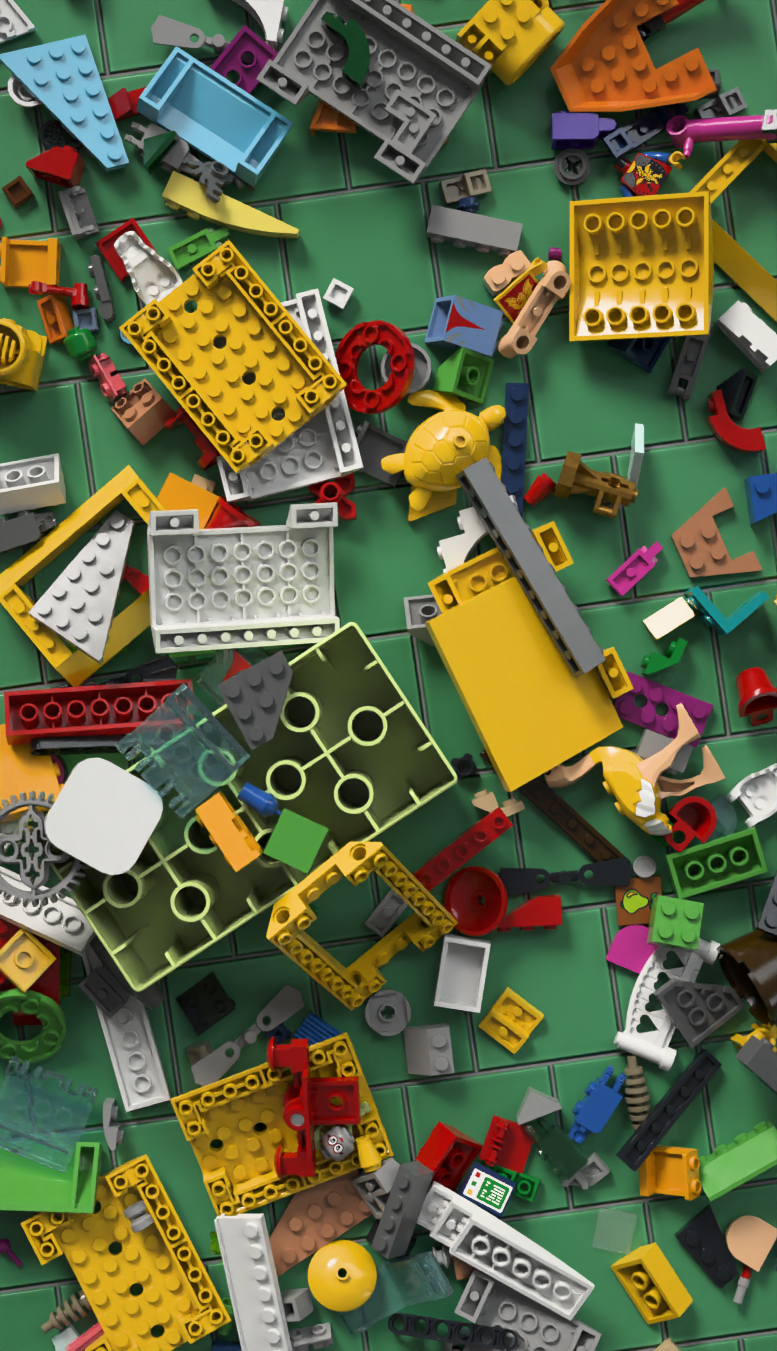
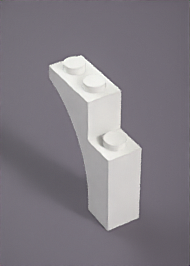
M231 0L246 9L256 19L262 28L267 44L277 51L278 44L283 43L284 39L282 22L287 21L289 7L285 6V0Z
M509 496L511 501L517 505L515 496ZM474 507L459 511L460 516L457 517L460 530L465 531L464 534L439 541L440 546L437 547L440 560L444 559L446 568L443 569L444 573L467 562L476 545L489 533Z

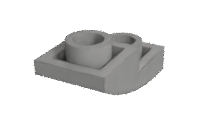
M106 1098L103 1102V1129L110 1150L115 1151L118 1144L123 1142L124 1130H121V1123L112 1122L117 1119L118 1106H115L116 1099Z

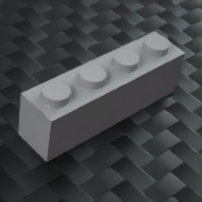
M432 205L426 237H429L430 241L435 243L448 241L452 242V245L455 247L466 248L467 245L475 247V250L478 252L488 253L490 250L498 252L499 256L508 257L511 253L518 250L523 224Z

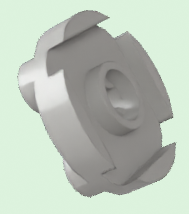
M389 988L381 989L368 999L365 1007L366 1021L374 1031L381 1035H396L407 1026L411 1018L410 1003L400 991ZM385 1006H391L390 1009H394L395 1013L391 1014V1018H385L386 1015H382L381 1011L385 1010Z

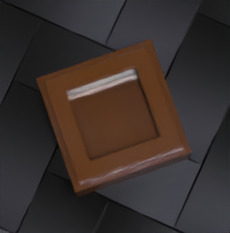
M18 176L1 188L16 209L35 196L21 176Z

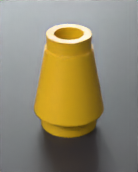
M369 1135L358 1137L356 1143L360 1167L364 1169V1172H372L382 1166V1158Z

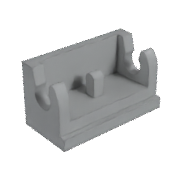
M75 186L58 191L75 240L100 233L85 188Z

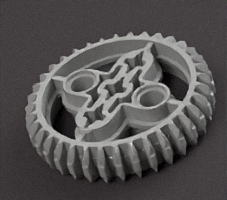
M35 791L29 792V799H27L25 792L20 793V800H18L15 794L11 795L10 800L12 804L7 799L1 801L4 808L0 806V822L16 809L27 806L29 810L24 812L19 818L18 834L5 835L0 838V861L4 864H19L21 881L24 885L31 888V891L21 890L12 886L0 875V895L4 891L7 892L4 898L6 901L12 895L15 896L14 904H18L21 898H23V906L25 907L29 905L30 899L32 900L33 907L38 906L39 899L43 906L48 905V897L52 903H56V894L61 899H64L66 897L64 889L72 893L74 889L71 883L75 886L80 885L81 882L76 876L84 878L86 874L80 869H88L89 865L75 858L71 871L62 882L50 889L40 891L39 887L43 886L49 879V864L65 862L71 856L65 852L61 855L54 852L53 845L45 834L44 820L46 816L37 810V806L51 809L54 803V794H49L47 800L45 799L44 791L39 792L38 798H36ZM32 819L34 822H38V827H35L34 830L32 826H28V822L32 821ZM26 837V842L22 844L20 840ZM6 843L14 846L15 852L13 856H9L4 852ZM33 843L35 847H39V851L35 854L32 850H29V846L33 845ZM46 853L48 857L42 860V855ZM34 868L36 872L40 873L36 878L34 875H30V871Z

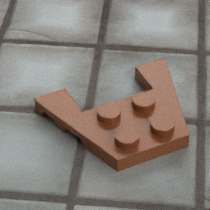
M726 487L721 489L671 535V539L689 578L762 570L754 551L732 560L715 524L714 515L734 507Z

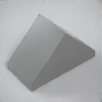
M528 1087L516 1114L518 1125H521L562 1108L558 1099Z

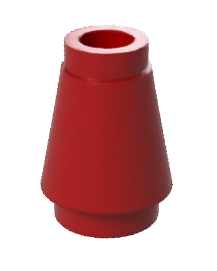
M543 472L541 476L538 475L523 498L534 507L554 492L557 484Z

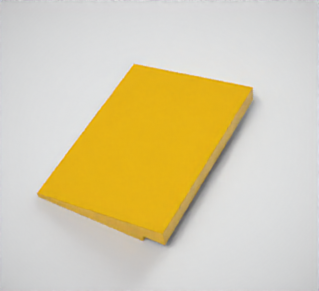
M515 576L425 622L426 628L505 791H514L623 728L596 668L594 667L587 673L576 678L574 677Z

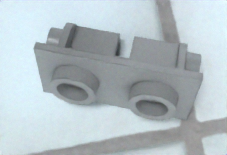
M330 1322L289 1330L293 1351H309V1344H313L314 1349L330 1347V1344H334Z

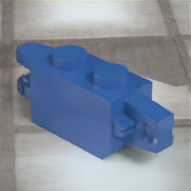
M610 1065L605 1069L600 1078H596L595 1082L591 1081L584 1092L586 1096L583 1101L579 1100L573 1108L574 1122L568 1136L579 1144L591 1132L595 1134L602 1131L623 1098L618 1090L624 1082L626 1075L621 1073L617 1076L612 1086L608 1085L606 1082L614 1069Z

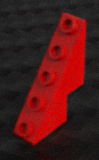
M500 807L496 808L461 832L450 844L432 855L412 875L428 891L432 890L511 828L513 824Z

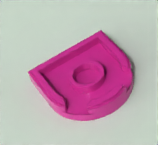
M642 924L628 925L616 933L605 959L640 974L645 963L658 946L647 944L648 927Z

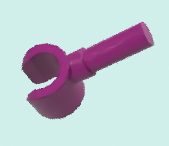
M550 247L548 260L561 262V249Z
M1 1239L0 1254L6 1252L17 1267H19L22 1262L13 1253L9 1239Z

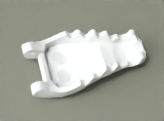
M134 231L126 232L116 240L114 244L115 250L124 262L134 290L146 305L155 298L158 302L183 283L175 268L167 260L160 257L152 248L147 246Z
M777 763L745 777L725 797L729 803L737 799L750 815L744 822L749 829L777 812Z

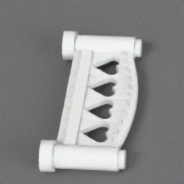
M699 938L698 950L693 952L658 946L645 963L636 980L628 1005L625 1030L617 1032L613 1044L617 1045V1048L658 1064L660 1069L668 1072L676 1056V1050L668 1047L676 1027L664 1009L648 1012L645 1010V1005L649 1002L650 994L656 991L654 983L658 981L657 976L660 972H665L670 979L695 982L702 963L705 962L712 965L718 955L716 949L720 946V943L713 940L708 942ZM674 951L684 966L672 969L663 968V962L667 960V952ZM648 1015L658 1030L639 1033L636 1031V1027L641 1023L640 1017Z

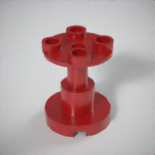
M180 406L176 410L178 415L171 417L165 422L164 426L168 431L174 430L182 423L196 438L194 444L204 454L197 462V465L203 471H206L217 464L216 457L221 456V454L185 409Z

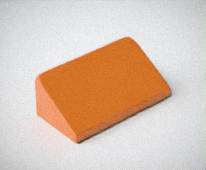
M49 295L38 300L37 304L49 344L54 345L63 342L68 336L67 331L74 328V324L65 296Z

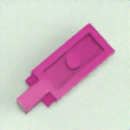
M655 542L648 549L645 546L639 548L606 579V582L622 597L655 566V563L658 561L655 555L663 547L658 542Z

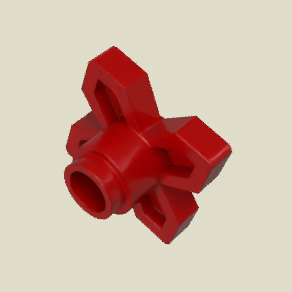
M353 473L337 478L335 482L326 481L309 486V492L319 498L315 503L337 502L338 516L343 521L357 519L356 504L346 498L355 490V477Z

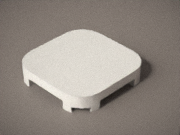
M88 758L78 763L72 769L51 809L46 814L44 820L45 834L54 847L99 872L108 875L122 874L135 864L160 820L163 802L159 792L150 784L107 760Z

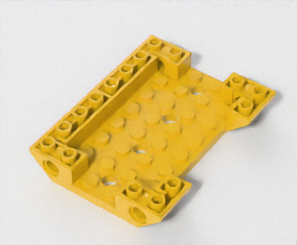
M147 1154L125 1162L100 1176L96 1200L101 1203V1209L94 1214L36 1212L20 1223L41 1265L57 1258L64 1252L104 1331V1334L85 1348V1351H172L187 1341L192 1344L231 1321ZM143 1200L146 1205V1212L152 1216L154 1222L143 1230L133 1233L130 1227L131 1222L129 1219H126L123 1211ZM117 1241L121 1243L122 1250L118 1254L110 1253L108 1248L112 1242ZM140 1283L143 1286V1291L140 1295L135 1296L130 1293L132 1284ZM154 1325H162L164 1327V1333L161 1336L154 1337L151 1334V1329Z

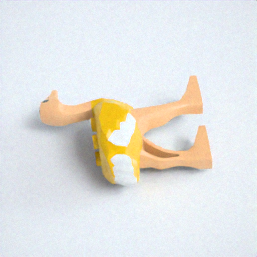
M682 703L676 705L679 726L677 737L655 755L643 760L632 751L614 746H603L595 748L572 766L559 764L544 773L546 783L550 788H562L574 784L596 765L602 763L603 776L606 780L603 782V785L609 795H615L617 802L614 804L619 813L623 816L626 815L649 835L661 836L672 833L669 818L666 814L660 812L661 800L670 796L682 797L695 788L725 780L726 777L707 745L701 748L703 770L700 775L684 780L661 776L664 771L672 767L677 753L683 746L701 737Z

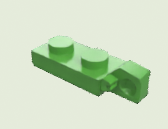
M226 226L215 231L214 227L206 228L167 248V251L177 271L210 255L222 245L221 242L231 238V234Z

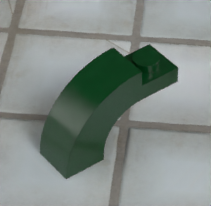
M326 11L321 18L322 26L343 41L349 50L347 63L341 70L342 77L359 90H362L368 79L371 63L367 38L361 27L352 18L345 25V21L336 13L331 15Z

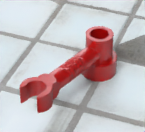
M31 281V284H29V294L70 297L71 308L76 310L90 308L88 285L85 283H75L74 288L47 285L39 281Z

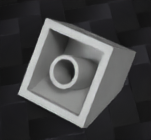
M449 1022L410 1026L403 1029L408 1074L433 1076L454 1073Z

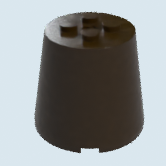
M754 930L717 947L716 950L719 952L717 959L731 988L735 990L740 999L744 997L750 1005L748 1011L763 1026L770 1028L777 1023V937Z

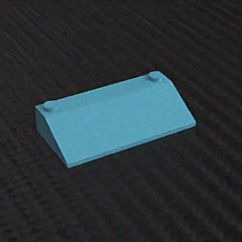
M177 46L139 96L137 105L139 113L168 132L175 131L179 138L187 142L188 145L211 160L223 163L228 168V171L253 187L266 171L294 124Z

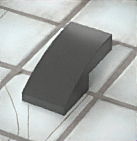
M737 86L718 95L716 99L697 107L693 112L697 119L733 117L747 109L748 105Z

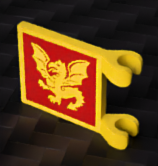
M539 257L534 259L524 273L493 299L512 324L539 283L535 276L544 272L548 267L546 262Z

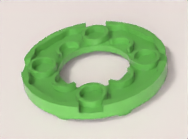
M13 988L0 992V1017L9 1011L16 1013L18 1010H22L25 1014H35L43 1025L39 1035L31 1040H11L0 1033V1058L11 1060V1064L23 1065L40 1062L54 1055L61 1048V1043L66 1037L67 1030L66 1017L60 1006L53 999L31 990L22 993L19 989Z

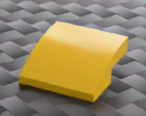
M507 987L484 1016L478 1027L515 1054L528 1039L529 1034L543 1019L544 1014Z

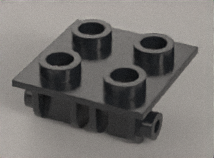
M213 972L176 998L198 1036L236 1009L234 1000L228 997Z

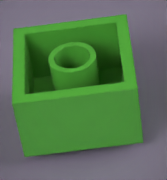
M662 895L654 897L647 944L688 952L698 950L704 903Z

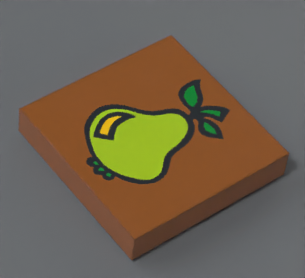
M652 876L648 879L634 877L630 879L629 886H614L617 925L650 923L653 898L657 895H662L661 876Z

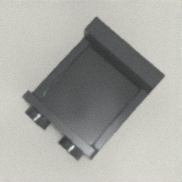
M365 421L364 425L359 424L355 432L363 468L359 471L396 488L404 470L395 474H389L382 470L381 460L389 455L405 453L407 442L371 425L368 421Z

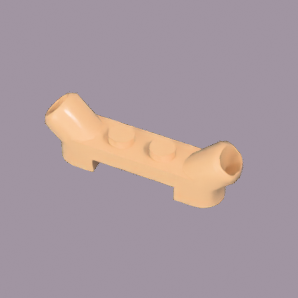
M555 260L546 263L547 269L543 272L541 280L508 333L497 342L498 351L504 357L512 359L518 354L528 353L537 341L535 335L558 298L563 299L571 285L570 276L567 274V268L563 263Z

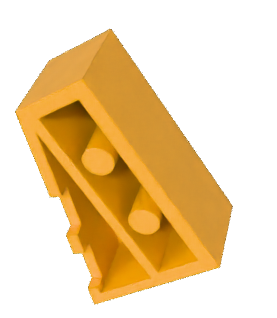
M221 791L195 809L197 813L195 815L196 820L203 828L206 826L211 834L209 835L211 841L217 848L221 849L226 862L235 872L256 859L264 851Z

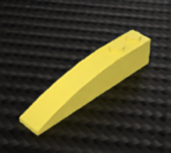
M173 171L162 194L167 207L176 211L180 208L187 212V216L197 221L201 218L223 227L226 226L229 229L268 237L298 239L300 236L299 229L227 195L222 194L219 196L220 201L213 203L206 196L207 186H201L199 182Z

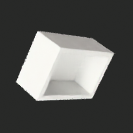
M444 934L433 1001L434 1006L480 1013L491 946L490 940Z

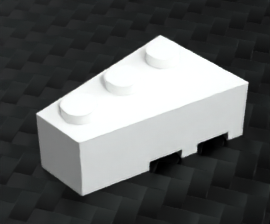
M738 300L715 324L763 373L777 360V334L765 322L753 314L752 309L746 303H741Z

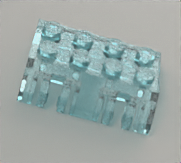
M185 683L166 698V702L132 733H128L115 745L121 754L133 747L124 756L128 761L132 760L140 751L146 756L144 760L137 764L135 769L139 773L147 765L150 766L141 776L155 791L164 783L166 784L158 793L161 798L175 788L180 795L174 797L168 806L173 809L181 801L183 802L175 811L181 820L251 757Z
M12 1056L5 1071L6 1077L0 1089V1148L66 1173L76 1151V1142H80L99 1090L89 1086L86 1093V1084L81 1083L76 1092L71 1090L73 1079L68 1078L66 1083L63 1084L65 1076L48 1069L42 1075L43 1067L40 1066L36 1068L34 1074L28 1073L30 1062L24 1061L22 1067H20L22 1059Z

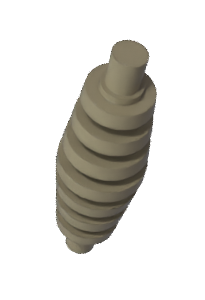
M628 1055V1066L624 1069V1075H628L624 1080V1084L628 1085L625 1087V1094H628L625 1096V1102L630 1103L627 1105V1109L629 1112H633L629 1116L632 1121H635L632 1123L633 1129L637 1130L650 1113L647 1110L651 1109V1103L648 1102L651 1097L650 1093L647 1092L649 1090L648 1085L644 1084L646 1082L645 1075H639L644 1072L643 1067L637 1065L636 1055Z
M83 1289L78 1291L79 1295L77 1293L70 1295L71 1300L67 1298L63 1302L64 1307L59 1305L56 1308L58 1314L54 1311L49 1314V1321L41 1325L45 1334L53 1328L61 1330L64 1328L63 1323L66 1326L72 1324L71 1318L76 1322L80 1320V1315L83 1317L87 1316V1308L90 1311L93 1310Z

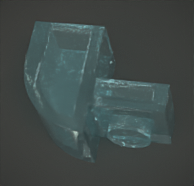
M719 794L709 801L715 809L717 821L713 833L706 842L718 839L720 832L724 837L731 835L736 828V812L723 794Z

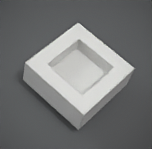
M333 278L323 300L344 310L354 292V288Z

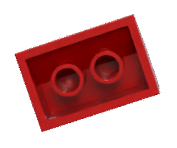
M439 1121L414 1161L418 1160L434 1172L430 1186L433 1181H436L454 1192L481 1150L482 1145L453 1126Z

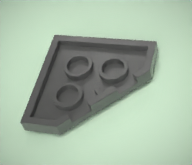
M282 650L216 685L251 750L274 739L294 673Z
M670 979L653 993L687 1046L691 1049L745 1007L735 990L730 986Z

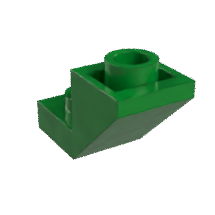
M676 638L675 641H671L666 652L669 654L668 658L655 652H650L649 655L646 654L640 666L643 668L642 673L649 675L679 663L688 641L682 638Z

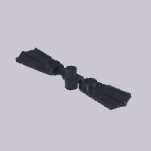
M166 654L128 670L125 677H115L102 683L85 681L79 687L135 683L131 679L133 674H136L139 678L137 683L176 680L178 666L170 658L169 654ZM67 684V685H61V686L51 687L50 689H52V688H67V687H73V686H72L71 684Z
M627 857L585 864L579 869V872L578 870H563L549 874L547 870L542 868H500L498 877L505 886L507 896L545 889L550 885V882L568 884L570 881L580 880L585 885L629 886L634 870L630 866ZM587 870H591L593 872V876L591 878H586L584 876V873ZM543 875L545 880L539 883L536 881V877Z

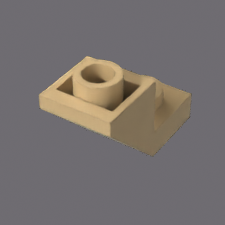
M487 789L474 794L475 798L471 800L473 806L488 812H492L499 807L492 791L488 793ZM515 797L502 802L503 807H500L507 817L525 809L522 800L516 801Z

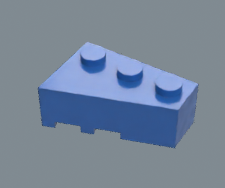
M777 473L751 476L744 479L750 525L776 513Z

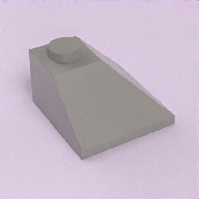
M433 594L404 597L407 632L427 644L435 646L425 625V622L442 614Z

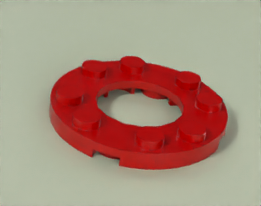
M376 320L356 325L341 340L335 357L340 376L347 384L344 388L348 407L361 413L379 414L396 406L407 393L412 383L415 369L413 348L406 334L394 324ZM381 345L391 355L390 366L392 372L389 374L388 381L382 387L376 390H368L362 386L358 379V361L368 347Z

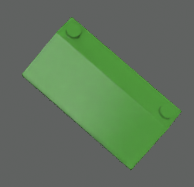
M76 1142V1147L0 1144V1211L94 1214L103 1154L101 1144L97 1142Z

